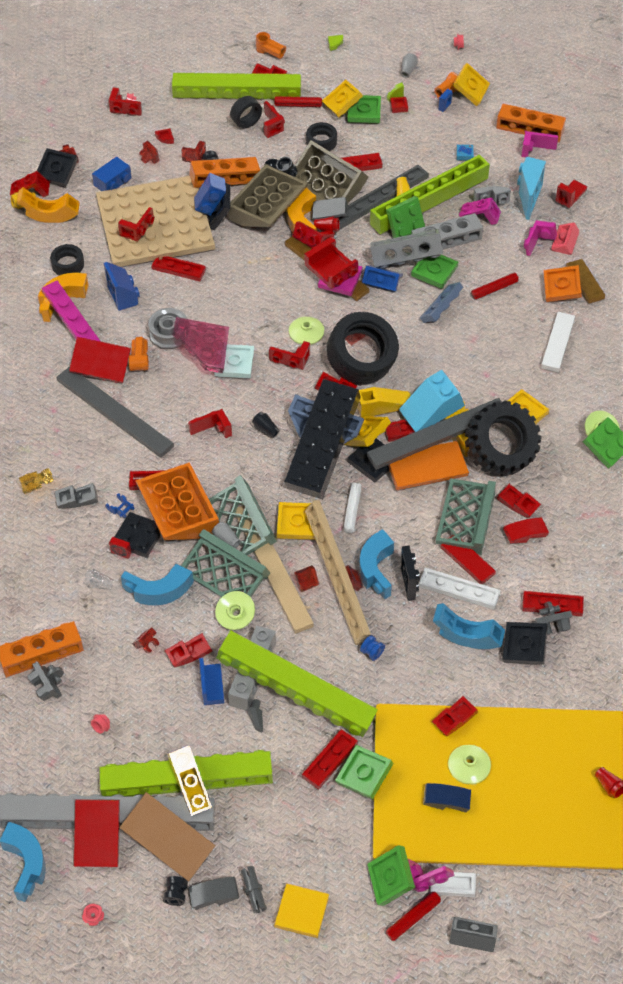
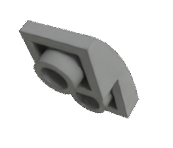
M499 186L474 189L473 202L492 197L497 205L508 203L510 201L511 189Z

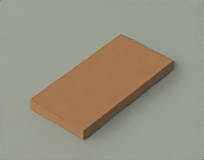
M147 792L119 827L189 882L216 847L210 840Z

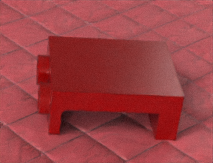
M333 237L326 239L304 253L305 266L330 289L341 285L345 280L359 272L358 260L354 259L351 261L336 248V240Z

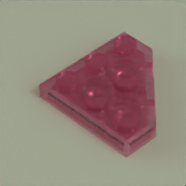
M176 317L173 336L185 345L184 348L201 362L200 365L204 370L223 373L229 327Z

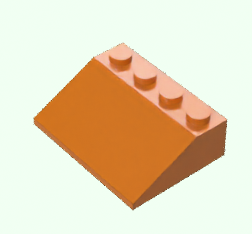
M190 462L136 480V484L164 540L200 539L199 534L203 529L212 534L213 528L219 523V518Z

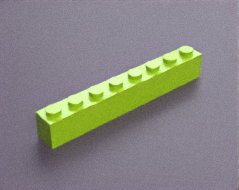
M173 73L172 94L173 98L239 99L244 96H252L255 99H275L276 96L301 97V74Z
M480 154L371 209L370 225L379 234L390 230L387 209L415 196L419 199L423 213L487 180L490 164Z
M231 630L216 656L223 665L231 666L237 669L240 674L254 678L260 685L268 686L274 689L277 694L291 698L297 705L305 706L311 709L314 714L330 719L334 725L348 729L355 736L364 737L378 710Z
M270 751L235 752L231 755L214 754L210 757L193 756L205 790L273 783ZM150 760L145 763L129 762L124 765L107 764L106 766L99 767L102 796L112 797L118 794L124 797H134L135 795H144L146 792L150 795L181 792L169 760Z

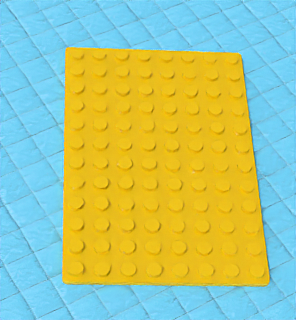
M376 705L378 710L375 722V753L392 760L394 764L374 797L373 860L400 845L405 847L407 858L416 863L623 870V794L618 798L608 796L599 780L595 777L596 771L604 767L623 780V711L475 707L478 713L462 727L446 737L432 723V720L446 707L450 708L451 706ZM463 745H475L488 754L491 761V769L486 779L477 784H464L457 781L451 775L448 768V760L456 748ZM467 759V760H466L468 763H473V762H474V761L471 760V759ZM425 784H446L470 789V810L465 813L448 807L441 810L423 805Z

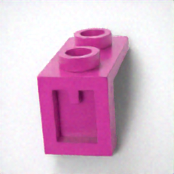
M525 131L521 157H528L529 151H533V147L556 150L558 136Z
M491 197L463 204L459 216L484 213L490 224L493 225L498 223L501 211Z
M535 221L533 227L529 230L528 238L524 240V249H526L527 256H531L539 238L556 239V223Z
M408 859L415 885L413 890L417 892L426 891L429 889V886L436 883H445L448 881V878L455 875L454 871L446 866L423 875L421 866Z

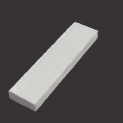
M562 312L557 313L542 361V369L559 372L575 315Z
M424 568L419 581L420 588L495 610L501 590L428 568Z

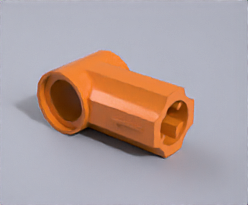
M260 32L256 35L257 52L262 54L269 53L280 59L284 56L286 46L270 39V35L266 32Z
M449 73L446 80L435 88L434 93L438 99L447 88L452 90L453 93L455 91L460 92L453 86L458 76L457 73Z
M136 337L132 340L131 355H129L130 371H148L149 369L148 341L143 337Z

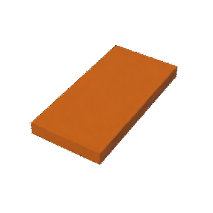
M457 441L434 445L388 465L396 490L469 475Z

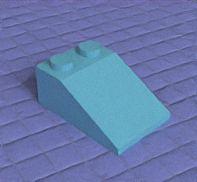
M526 156L524 163L521 162L519 167L521 175H519L517 185H520V199L525 217L529 220L543 186L546 161Z
M440 370L427 378L399 408V411L414 432L438 423L465 405L460 392L443 370Z

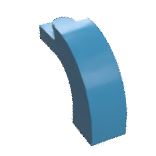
M382 529L372 535L361 550L360 578L366 589L373 586L374 591L378 595L380 594L384 599H387L391 596L392 585L377 566L383 559L394 553V541Z
M176 563L164 578L156 581H146L126 571L121 575L122 587L127 592L134 593L135 602L154 606L177 600L188 591L194 582L193 572Z
M444 603L437 604L433 622L440 627L439 634L445 639L474 649H494L502 646L505 629L494 619L482 622L469 621L456 615Z
M8 822L1 836L0 844L4 851L17 854L25 861L23 872L14 893L17 900L26 902L28 895L31 896L34 891L35 883L42 885L46 873L45 858L38 840L29 830Z

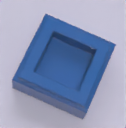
M447 88L439 97V111L444 112L452 103V90Z

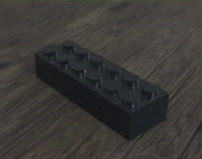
M326 379L322 380L284 481L287 489L323 500L361 398L359 389Z

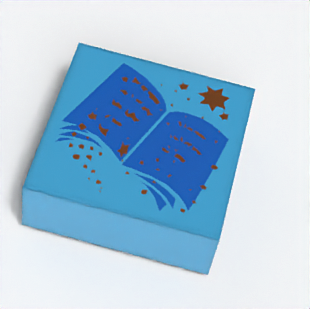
M457 144V160L467 161L474 157L473 145Z

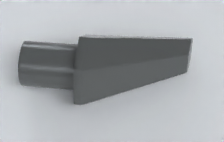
M254 699L252 706L247 709V712L255 730L262 733L263 711L259 709L261 701Z

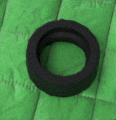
M252 96L239 98L233 104L230 111L231 119L238 127L243 129L253 126L262 115L261 105ZM252 107L246 116L240 118L247 108Z
M314 123L306 132L307 145L312 140L328 151L333 150L337 144L336 128L329 123ZM322 134L331 138L320 141L313 137Z
M64 244L56 247L51 252V266L53 271L59 276L67 273H80L84 268L83 253L78 246ZM63 257L77 258L72 264L63 265L58 263Z

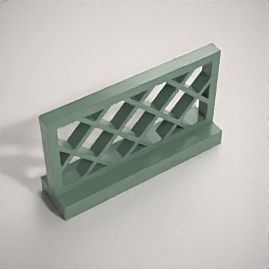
M240 475L235 478L236 482L209 498L211 505L216 501H222L219 510L214 509L219 518V523L221 516L227 515L229 516L227 523L232 530H236L238 538L241 532L248 533L246 541H241L240 545H244L241 552L249 555L267 543L270 545L276 543L277 539L249 484ZM237 490L236 499H228L230 493ZM227 502L234 504L231 512L224 511ZM238 505L245 506L243 515L236 513ZM234 517L241 518L238 527L231 526ZM246 519L252 520L250 529L243 528ZM253 534L260 535V541L255 544L250 543Z
M450 478L436 536V544L473 549L478 555H482L496 492L495 481H488V484ZM453 485L461 486L464 490L456 494L453 490ZM479 489L483 490V493L475 497L471 491ZM468 494L471 500L464 503L460 497ZM457 500L460 506L452 509L449 503ZM476 503L479 509L471 512L468 506ZM464 509L468 515L460 519L456 513ZM453 515L457 521L449 525L445 519ZM472 518L475 525L468 528L464 522ZM461 525L464 531L456 534L452 528ZM447 531L453 535L450 539L441 538V535ZM468 534L472 541L471 543L463 542L460 538Z
M204 529L199 534L201 538L181 565L187 569L190 563L197 562L198 571L193 572V580L220 597L229 592L243 590L244 593L252 597L263 579H267L270 575V571L264 565ZM202 545L207 546L209 554L199 557L198 551ZM223 556L225 564L215 566L213 557ZM210 558L212 567L201 570L200 561ZM238 565L241 573L230 576L229 567ZM226 568L227 577L217 579L216 570ZM212 571L214 580L203 581L202 574ZM254 575L257 577L253 584L246 586L245 576ZM242 578L243 587L233 589L231 580ZM228 581L229 590L219 591L218 583Z

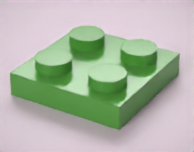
M363 95L356 104L348 109V122L380 123L381 96Z
M414 196L386 210L393 238L411 235V230L425 227L418 197Z
M441 254L436 258H430V256L423 257L411 271V276L442 289L457 269L459 262Z
M609 417L582 441L608 469L623 456V431Z
M356 745L335 781L337 784L373 800L394 763L384 756Z
M398 845L367 864L377 905L385 906L415 888L404 846Z

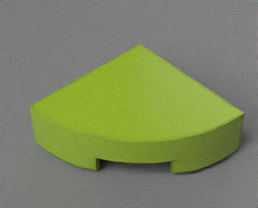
M343 35L328 36L330 51L336 50L338 46L343 44Z
M402 82L396 84L395 88L388 92V102L393 97H404V85Z

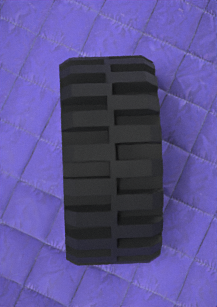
M497 401L484 407L470 420L469 428L465 432V437H468L465 441V447H469L470 450L467 452L469 457L473 456L475 459L473 463L476 466H482L481 470L483 472L491 471V475L497 476L500 474L501 477L508 476L509 474L513 475L534 461L536 458L535 454L540 450V445L538 444L541 442V435H538V432L541 430L539 425L536 426L534 422L536 421L534 415L531 417L528 414L529 410L527 408L521 409V405L516 402L511 405L510 401H503L502 403ZM492 424H504L514 432L517 448L513 454H503L493 447L489 439V429Z

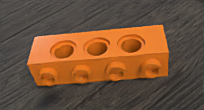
M502 104L497 117L496 129L525 135V131L557 135L558 142L560 143L565 129L566 117Z
M256 157L191 161L189 174L194 188L201 187L209 173L224 178L225 183L230 185L248 184L260 171V167Z
M73 621L63 623L52 629L43 630L32 636H25L11 643H4L0 646V662L7 678L33 669L32 664L37 661L40 665H44L82 652L84 649L77 627Z

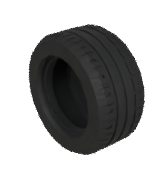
M365 311L350 313L340 319L330 334L326 346L328 361L334 371L349 382L360 385L375 383L382 379L395 363L399 351L398 337L394 329L384 318ZM352 334H364L371 337L379 348L380 358L371 363L360 362L354 359L348 353L345 346V338Z

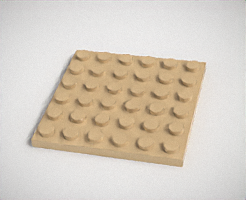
M190 176L96 192L112 264L122 267L154 261L158 257L160 260L164 256L176 257L215 250V243L207 216L195 210L194 197L199 188L193 187ZM149 207L153 208L155 220L138 242L119 235L118 222L121 219L137 224Z

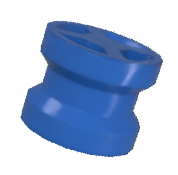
M370 635L362 643L360 652L368 654L369 658L375 661L383 653L385 644L377 642L376 638Z

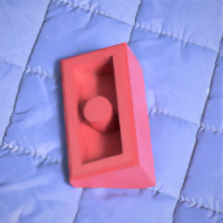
M575 222L559 225L557 237L551 248L552 251L568 255L572 254L579 235V229Z

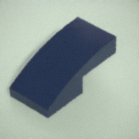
M425 784L423 805L441 810L448 807L465 813L470 810V789L446 784Z

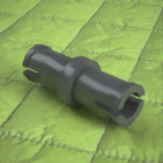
M248 866V871H246V868H243L241 874L246 885L245 893L250 898L253 913L257 914L261 913L260 909H262V912L265 911L267 906L261 892L263 890L262 884H259L255 873V867Z

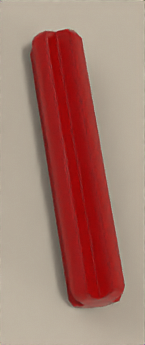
M276 96L274 104L275 106L321 107L322 98Z
M515 272L473 289L471 295L475 300L517 283L519 276Z
M435 891L430 893L386 930L388 938L391 941H395L441 902V897Z

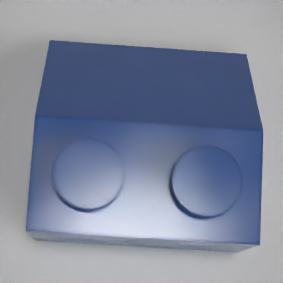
M105 262L104 270L107 287L118 311L139 305L138 297H140L138 288L133 286L132 275H128L125 268Z

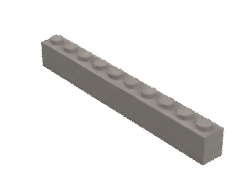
M7 793L0 795V828H6L7 823L11 822L26 829H75L76 799L120 800V827L144 795H135L134 797H124L118 794L112 797L99 794L91 796H81L78 794H71L69 796H60L58 794L38 796L31 793L24 796ZM157 795L154 797L195 830L214 831V798L208 796L212 808L191 816L183 795L177 797Z

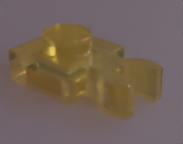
M50 468L42 470L39 474L35 471L19 477L20 486L24 494L42 488L41 484L43 483L47 484L54 481Z

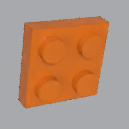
M579 265L543 270L546 302L582 298Z

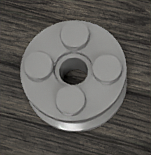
M160 309L153 313L148 321L150 339L159 348L170 349L178 347L185 343L188 338L187 317L178 309Z

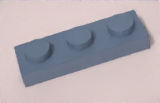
M457 282L448 285L421 315L420 319L422 322L437 321L440 318V314L450 307V302L460 295L459 292L464 288L462 284Z

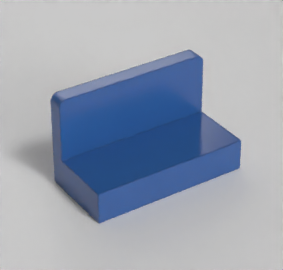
M368 265L365 268L362 283L397 291L399 279L403 276V273Z
M199 658L204 705L224 704L221 663L204 665V658Z

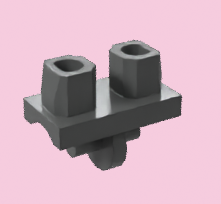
M549 601L545 602L544 609L539 610L540 615L547 614V616L536 618L532 623H547V635L553 633L551 623H556L558 631L564 632L571 629L569 619L572 617V613L567 611L555 614L554 612L560 611L559 605L553 606Z
M38 661L32 664L35 669L27 676L34 686L41 682L44 684L36 690L39 698L45 701L52 696L57 699L61 697L62 694L56 683L60 684L62 682L61 677L64 674L62 668H54L53 665H49L47 669L45 666H41Z

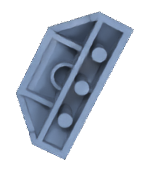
M295 394L288 412L298 436L301 438L314 401ZM354 415L344 444L358 436L364 422L363 418Z

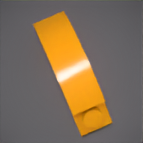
M23 187L19 190L17 203L26 209L25 215L40 222H65L74 218L79 213L80 202L68 193L56 200H43Z
M307 187L287 208L288 226L292 233L297 221H301L317 231V228L304 217L313 210V203L316 201V195Z
M86 273L63 274L51 279L44 285L46 286L57 280L69 297L86 298L89 287ZM41 289L38 294L39 313L42 314L43 322H51L54 308Z

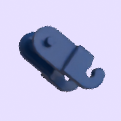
M118 493L116 496L123 503L118 508L110 506L108 503L105 507L114 515L117 513L120 517L126 518V513L135 508L133 504L127 501V497L124 495L120 496V493ZM124 505L126 506L123 511L120 510Z

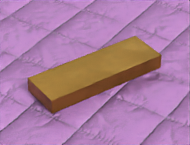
M583 259L566 263V267L579 265L581 292L589 304L605 299V293Z

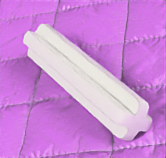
M360 483L351 484L344 522V532L346 533L354 532L361 493Z

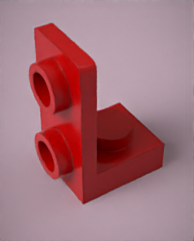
M112 88L109 97L110 113L142 115L140 101L123 100L119 88Z
M265 101L264 113L270 120L263 122L264 135L270 138L284 131L285 120L273 105Z
M35 171L14 181L11 184L10 196L18 193L23 187L27 190L33 187L36 192L45 197L49 195L50 182L38 171Z
M573 180L568 186L560 183L557 187L555 201L570 208L584 194L588 186L576 180Z
M149 207L137 224L121 219L118 222L119 235L138 242L155 220L153 208Z
M297 221L292 236L309 247L314 248L326 239L334 238L335 233L331 230L318 232L301 221Z
M303 341L301 347L297 348L296 353L275 347L269 348L270 361L301 370L304 369L311 354L310 342Z
M223 409L212 411L207 415L194 418L188 422L191 435L216 426L219 433L222 432L225 438L232 436V426Z

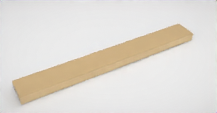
M313 500L305 513L356 645H362L365 639L371 635L320 500Z
M245 506L238 507L236 513L243 515ZM236 517L238 523H240L241 518ZM246 519L243 528L250 529L252 520ZM253 534L250 543L255 544L260 541V535ZM267 543L255 550L254 554L258 562L270 571L267 580L294 633L297 634L314 627V623L273 544Z

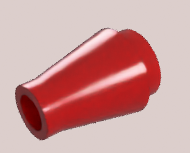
M335 216L315 219L314 226L317 230H331L335 233L339 232L340 221Z
M604 767L596 771L595 777L599 780L608 796L618 798L623 794V780Z

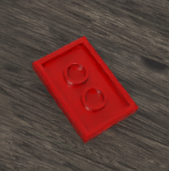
M77 337L69 373L123 384L131 348Z
M75 800L74 867L119 866L120 800Z

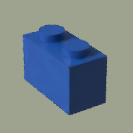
M115 157L92 173L93 184L100 191L117 189L132 178L131 168L120 158Z
M209 173L194 197L196 211L211 216L226 193L224 178Z

